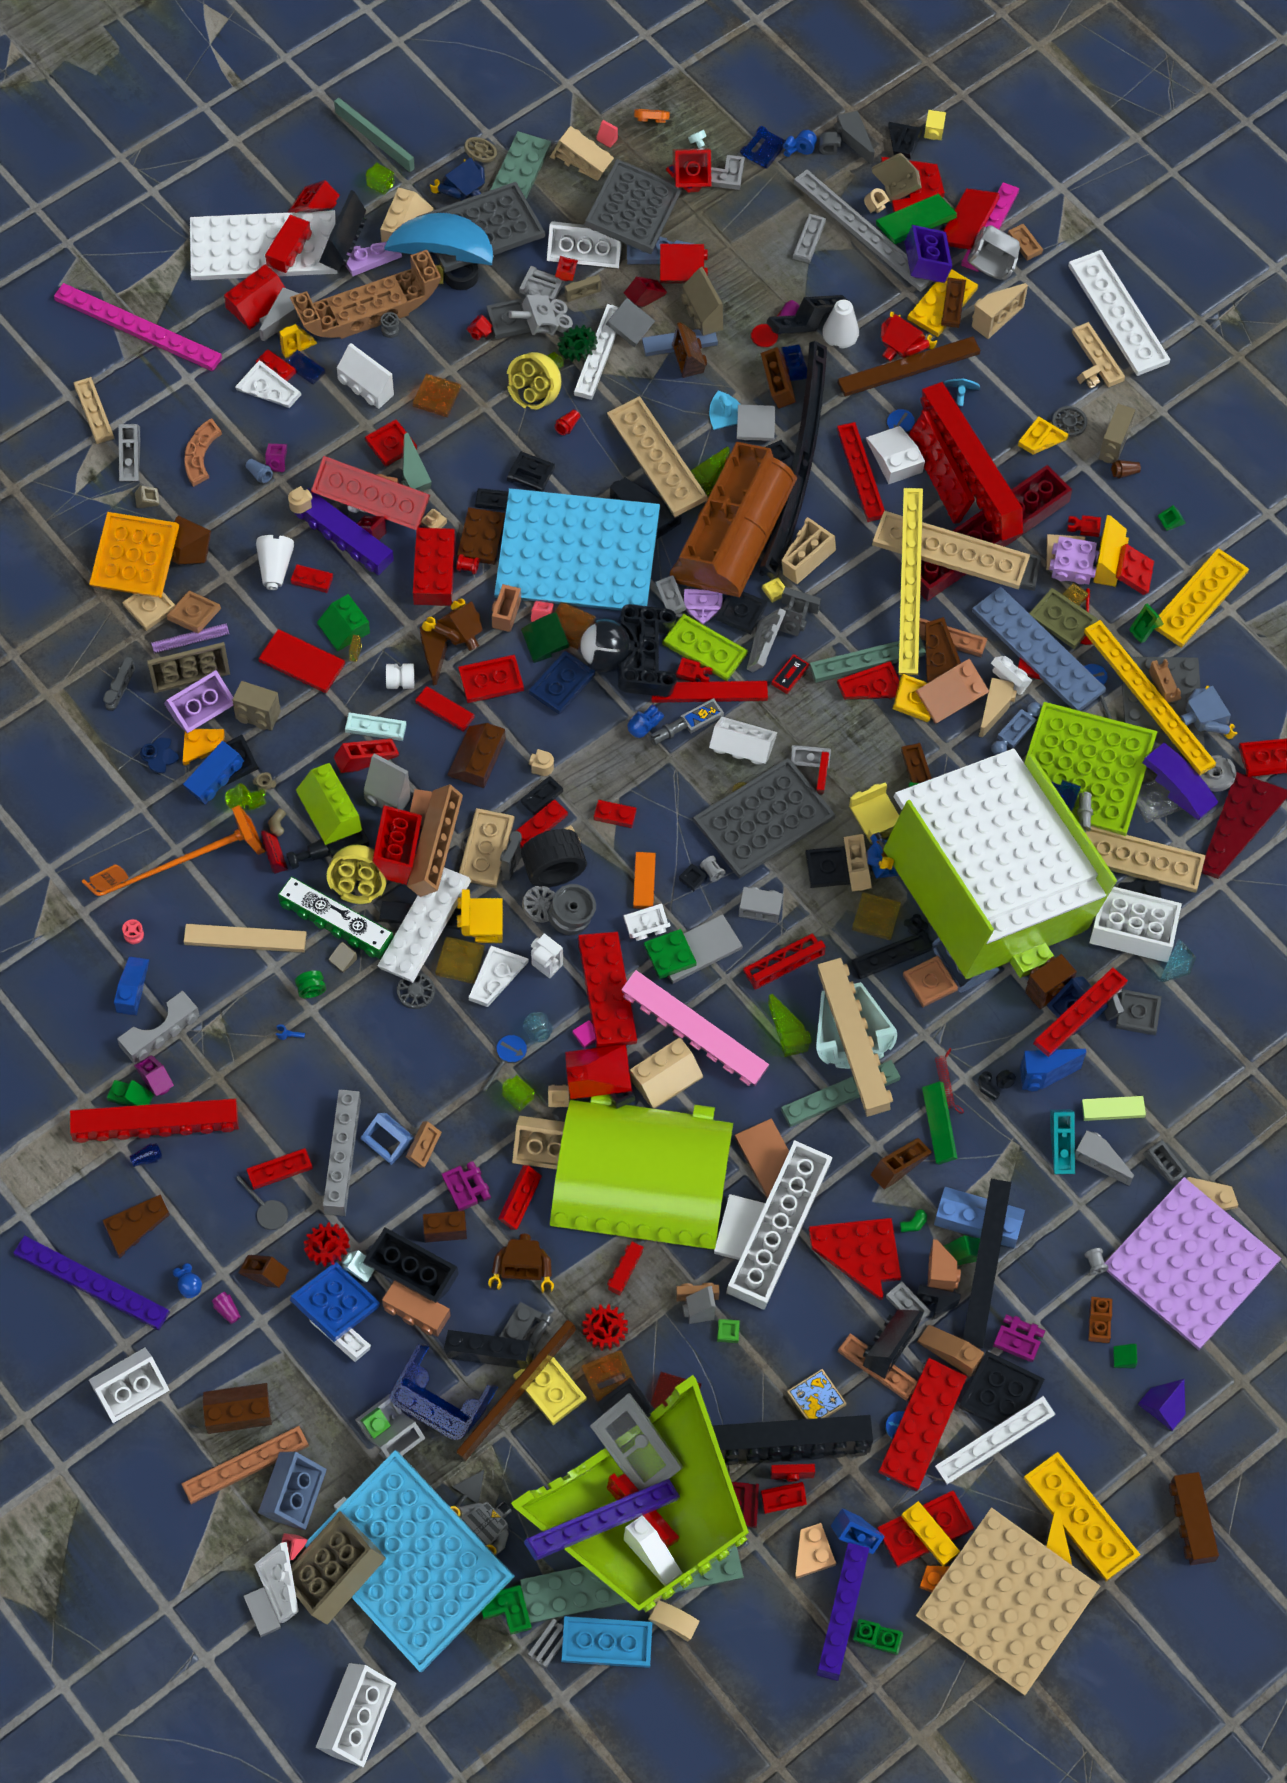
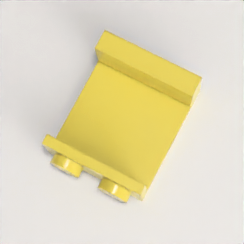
M886 782L880 785L875 784L869 790L857 792L850 797L849 807L871 844L873 843L870 837L875 833L880 832L884 839L889 837L899 817L898 812L886 794Z

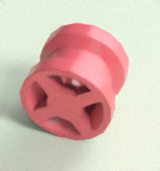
M132 919L123 924L122 931L126 942L138 944L143 940L144 932L139 921Z

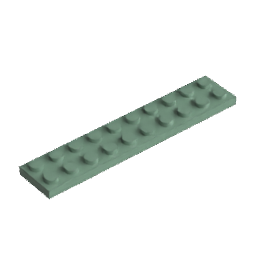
M736 1545L729 1550L730 1555L720 1562L718 1560L713 1562L710 1571L702 1576L698 1573L693 1577V1583L684 1589L682 1586L674 1590L675 1593L743 1579L744 1576ZM585 1566L520 1579L531 1624L629 1603Z

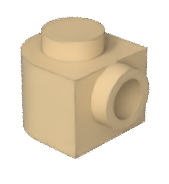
M879 188L872 190L864 198V203L870 213L874 211L879 213L886 208L885 204L890 201L886 193Z
M300 486L289 493V507L292 512L303 513L312 508L311 500L313 498L308 489L303 490Z
M539 749L536 754L532 753L529 765H532V773L541 776L550 775L554 770L552 754Z

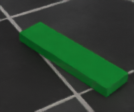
M939 1081L922 1087L936 1163L940 1165L958 1159L944 1083Z

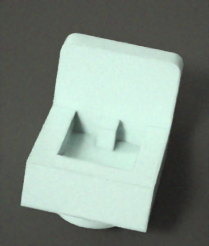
M359 1250L348 1252L342 1259L343 1264L341 1267L364 1283L368 1282L374 1272V1269L363 1264L366 1256Z

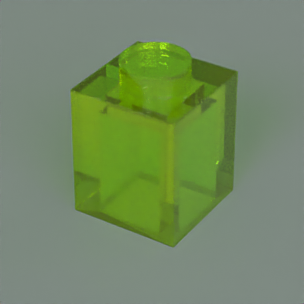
M376 162L366 172L367 186L385 195L395 184L394 172Z
M518 1075L512 1079H507L502 1086V1096L519 1112L534 1099V1090Z

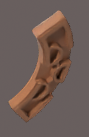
M212 418L203 423L194 432L185 450V469L193 487L209 479V475L204 467L205 453L209 445L222 435L220 428Z

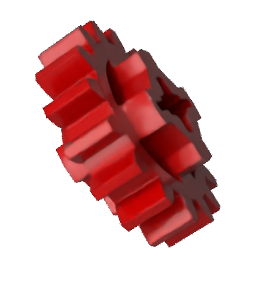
M330 1222L327 1223L326 1227L319 1224L318 1230L312 1228L313 1234L306 1235L308 1240L304 1241V1251L309 1260H314L316 1265H319L320 1262H322L324 1267H326L327 1262L335 1265L334 1260L342 1261L341 1255L348 1254L346 1249L350 1248L348 1242L350 1239L343 1227L339 1228L338 1224H335L333 1227Z
M600 1304L597 1311L591 1308L592 1315L586 1313L585 1319L587 1321L582 1323V1326L585 1327L583 1335H588L586 1342L593 1341V1348L600 1345V1351H603L604 1346H607L609 1351L612 1350L613 1344L619 1347V1340L625 1341L624 1334H628V1328L625 1327L628 1325V1320H623L625 1317L624 1312L618 1314V1307L611 1310L610 1304L607 1305L606 1309H603V1306ZM597 1317H599L598 1321L595 1322V1323H593V1321H594ZM603 1321H604L606 1327L608 1328V1334L606 1333V1330L604 1329V1327H602V1326H603ZM618 1332L617 1335L612 1338L613 1333Z

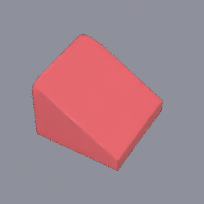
M603 120L596 140L608 147H612L618 140V128Z
M535 601L531 613V622L551 614L554 604Z
M284 1533L281 1543L287 1542L289 1559L294 1560L308 1540L299 1535Z

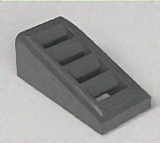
M1163 1139L1143 1153L1146 1159L1171 1185L1187 1173ZM1159 1150L1161 1153L1156 1156L1155 1152ZM1165 1156L1167 1159L1161 1163L1159 1159ZM1170 1162L1172 1166L1166 1169L1165 1165ZM1176 1168L1178 1172L1171 1176L1170 1172Z

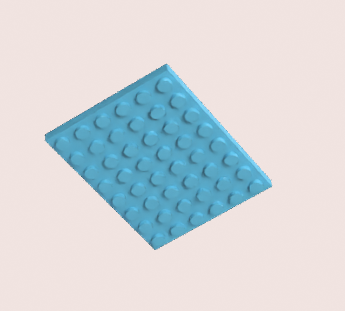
M509 488L494 593L495 598H498L502 584L521 588V600L542 601L553 604L621 611L622 607L627 604L647 606L660 504Z
M396 1450L328 1518L305 1544L307 1548L336 1514L341 1511L377 1546L386 1559L352 1598L419 1672H423L515 1577Z

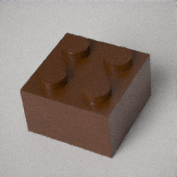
M1062 954L1056 958L1053 956L1046 961L1043 967H1036L1030 972L1025 993L1041 1010L1047 1006L1072 978H1075L1077 971Z

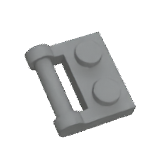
M530 266L519 288V293L525 295L524 288L529 284H536L540 295L548 296L551 303L552 300L557 298L565 281L560 280L555 275Z

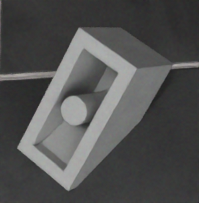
M708 1286L686 1297V1304L682 1305L684 1317H688L689 1324L714 1320L716 1305L712 1286Z

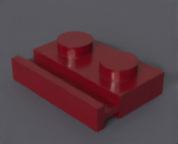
M732 1482L746 1526L757 1528L759 1484Z

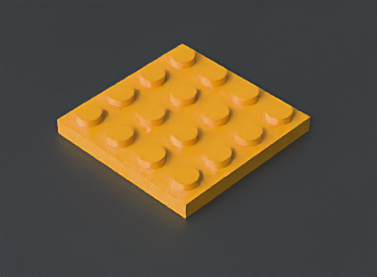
M107 512L89 585L97 588L161 598L179 524Z

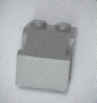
M390 1394L355 1419L366 1438L381 1449L379 1454L385 1460L395 1450L403 1456L425 1439L416 1422L401 1411ZM378 1407L391 1426L373 1439L360 1420Z

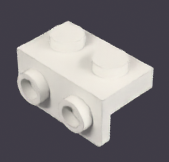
M1006 656L995 657L991 662L995 666L992 670L993 673L1001 680L1013 682V690H1016L1019 695L1023 694L1032 682L1027 673L1016 667L1012 660Z
M662 904L623 915L629 937L636 938V941L648 938L647 934L655 932V935L667 932L666 928L670 927Z

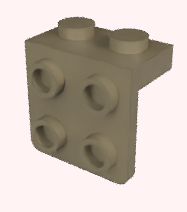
M902 153L896 154L871 168L872 173L885 186L886 195L890 203H892V200L900 199L922 188L919 171Z

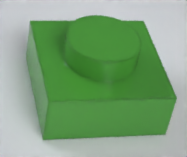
M378 1407L360 1420L373 1439L391 1426Z

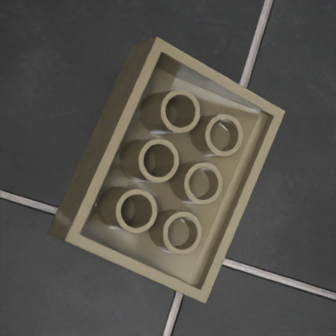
M224 642L147 661L154 693L194 684L215 670L220 677L230 675Z
M339 1511L291 1565L296 1596L313 1617L328 1625L384 1562L386 1557L343 1512Z

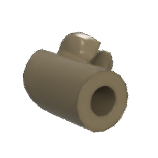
M278 808L268 822L270 832L277 837L284 833V828L281 827L280 822L286 815L285 811Z

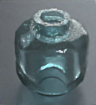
M533 1012L523 1022V1027L529 1039L533 1042L546 1041L553 1031L547 1015L543 1012Z

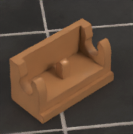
M1164 659L1160 665H1158L1157 660L1152 661L1149 674L1155 688L1168 703L1181 700V691L1177 688L1170 673L1167 659Z

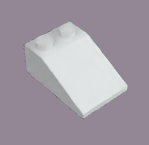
M901 426L866 437L888 484L923 473L925 460L918 446Z

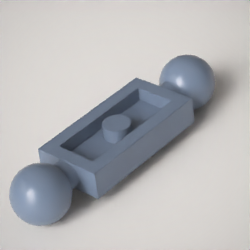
M1032 702L1028 705L1027 712L1021 709L998 734L997 739L1000 741L992 744V753L994 755L1007 751V746L1013 749L1036 724L1037 720L1035 718L1039 717L1042 706L1037 702Z

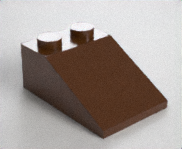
M681 322L677 323L672 347L682 377L685 378L704 373L707 359L701 353L702 345L700 339L696 338L695 332Z

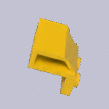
M462 889V897H458V909H461V915H457V927H461L462 935L475 937V942L502 943L503 898H470V889Z

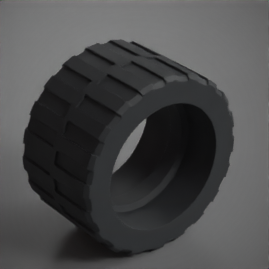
M553 829L538 834L529 839L521 849V856L529 880L535 886L553 887L565 884L581 875L587 866L578 835L570 829Z

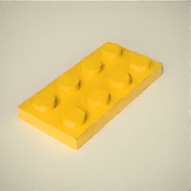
M951 269L948 275L949 278L966 280L963 299L964 306L977 291L978 284ZM948 277L945 283L935 282L907 318V320L936 337H939L947 327L941 326Z

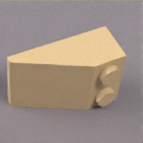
M1024 283L987 294L983 299L977 300L974 305L972 327L989 339L1024 307L1028 285Z

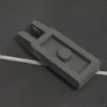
M126 657L124 662L120 663L116 679L112 680L110 690L105 693L103 700L105 707L109 711H114L117 708L116 706H118L135 671L132 658Z

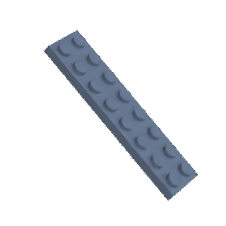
M1002 587L973 607L972 612L1019 658L1021 657L1072 709L1081 711L1105 693L1106 687Z

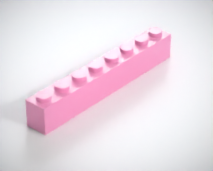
M635 970L622 988L623 997L632 1004L634 1001L640 1004V1010L647 1015L654 1014L658 1017L656 1021L664 1027L667 1025L671 1026L674 1029L673 1033L681 1039L685 1036L691 1041L689 1044L698 1051L702 1048L707 1052L706 1056L715 1063L717 1060L723 1063L724 1066L722 1068L730 1074L735 1072L740 1075L739 1080L747 1086H750V1084L756 1086L768 1069L769 1064L637 970Z

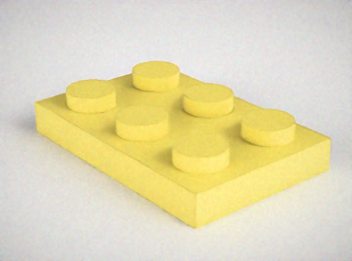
M554 1357L525 1390L552 1425H555L587 1400V1397ZM520 1369L514 1374L515 1380L518 1379L525 1369Z

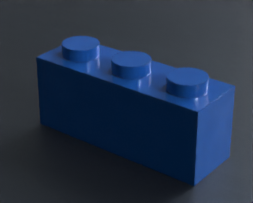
M222 740L183 785L188 792L203 804H206L215 797L216 792L222 786L227 784L230 776L241 768L244 760L237 751Z

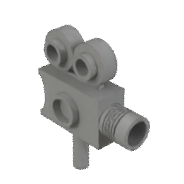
M529 284L524 288L526 297L521 304L524 311L508 312L509 318L527 319L532 335L544 332L553 336L556 330L562 333L568 332L569 328L573 325L572 319L565 315L568 310L567 305L559 299H554L550 303L548 296L540 295L536 284Z

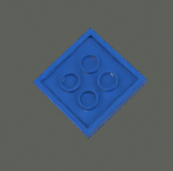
M335 1262V1265L329 1266L290 1297V1301L333 1342L378 1309L380 1302L337 1262Z

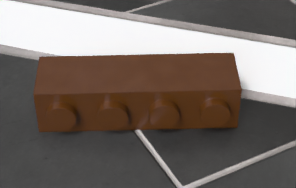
M1200 1473L1175 1475L1171 1483H1169V1492L1175 1498L1174 1513L1176 1517H1179L1181 1524L1178 1527L1179 1534L1185 1541V1546L1183 1547L1184 1556L1186 1559H1189L1190 1566L1216 1562L1219 1553Z

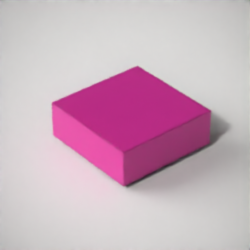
M590 1020L572 1031V1034L584 1049L595 1042L594 1028Z

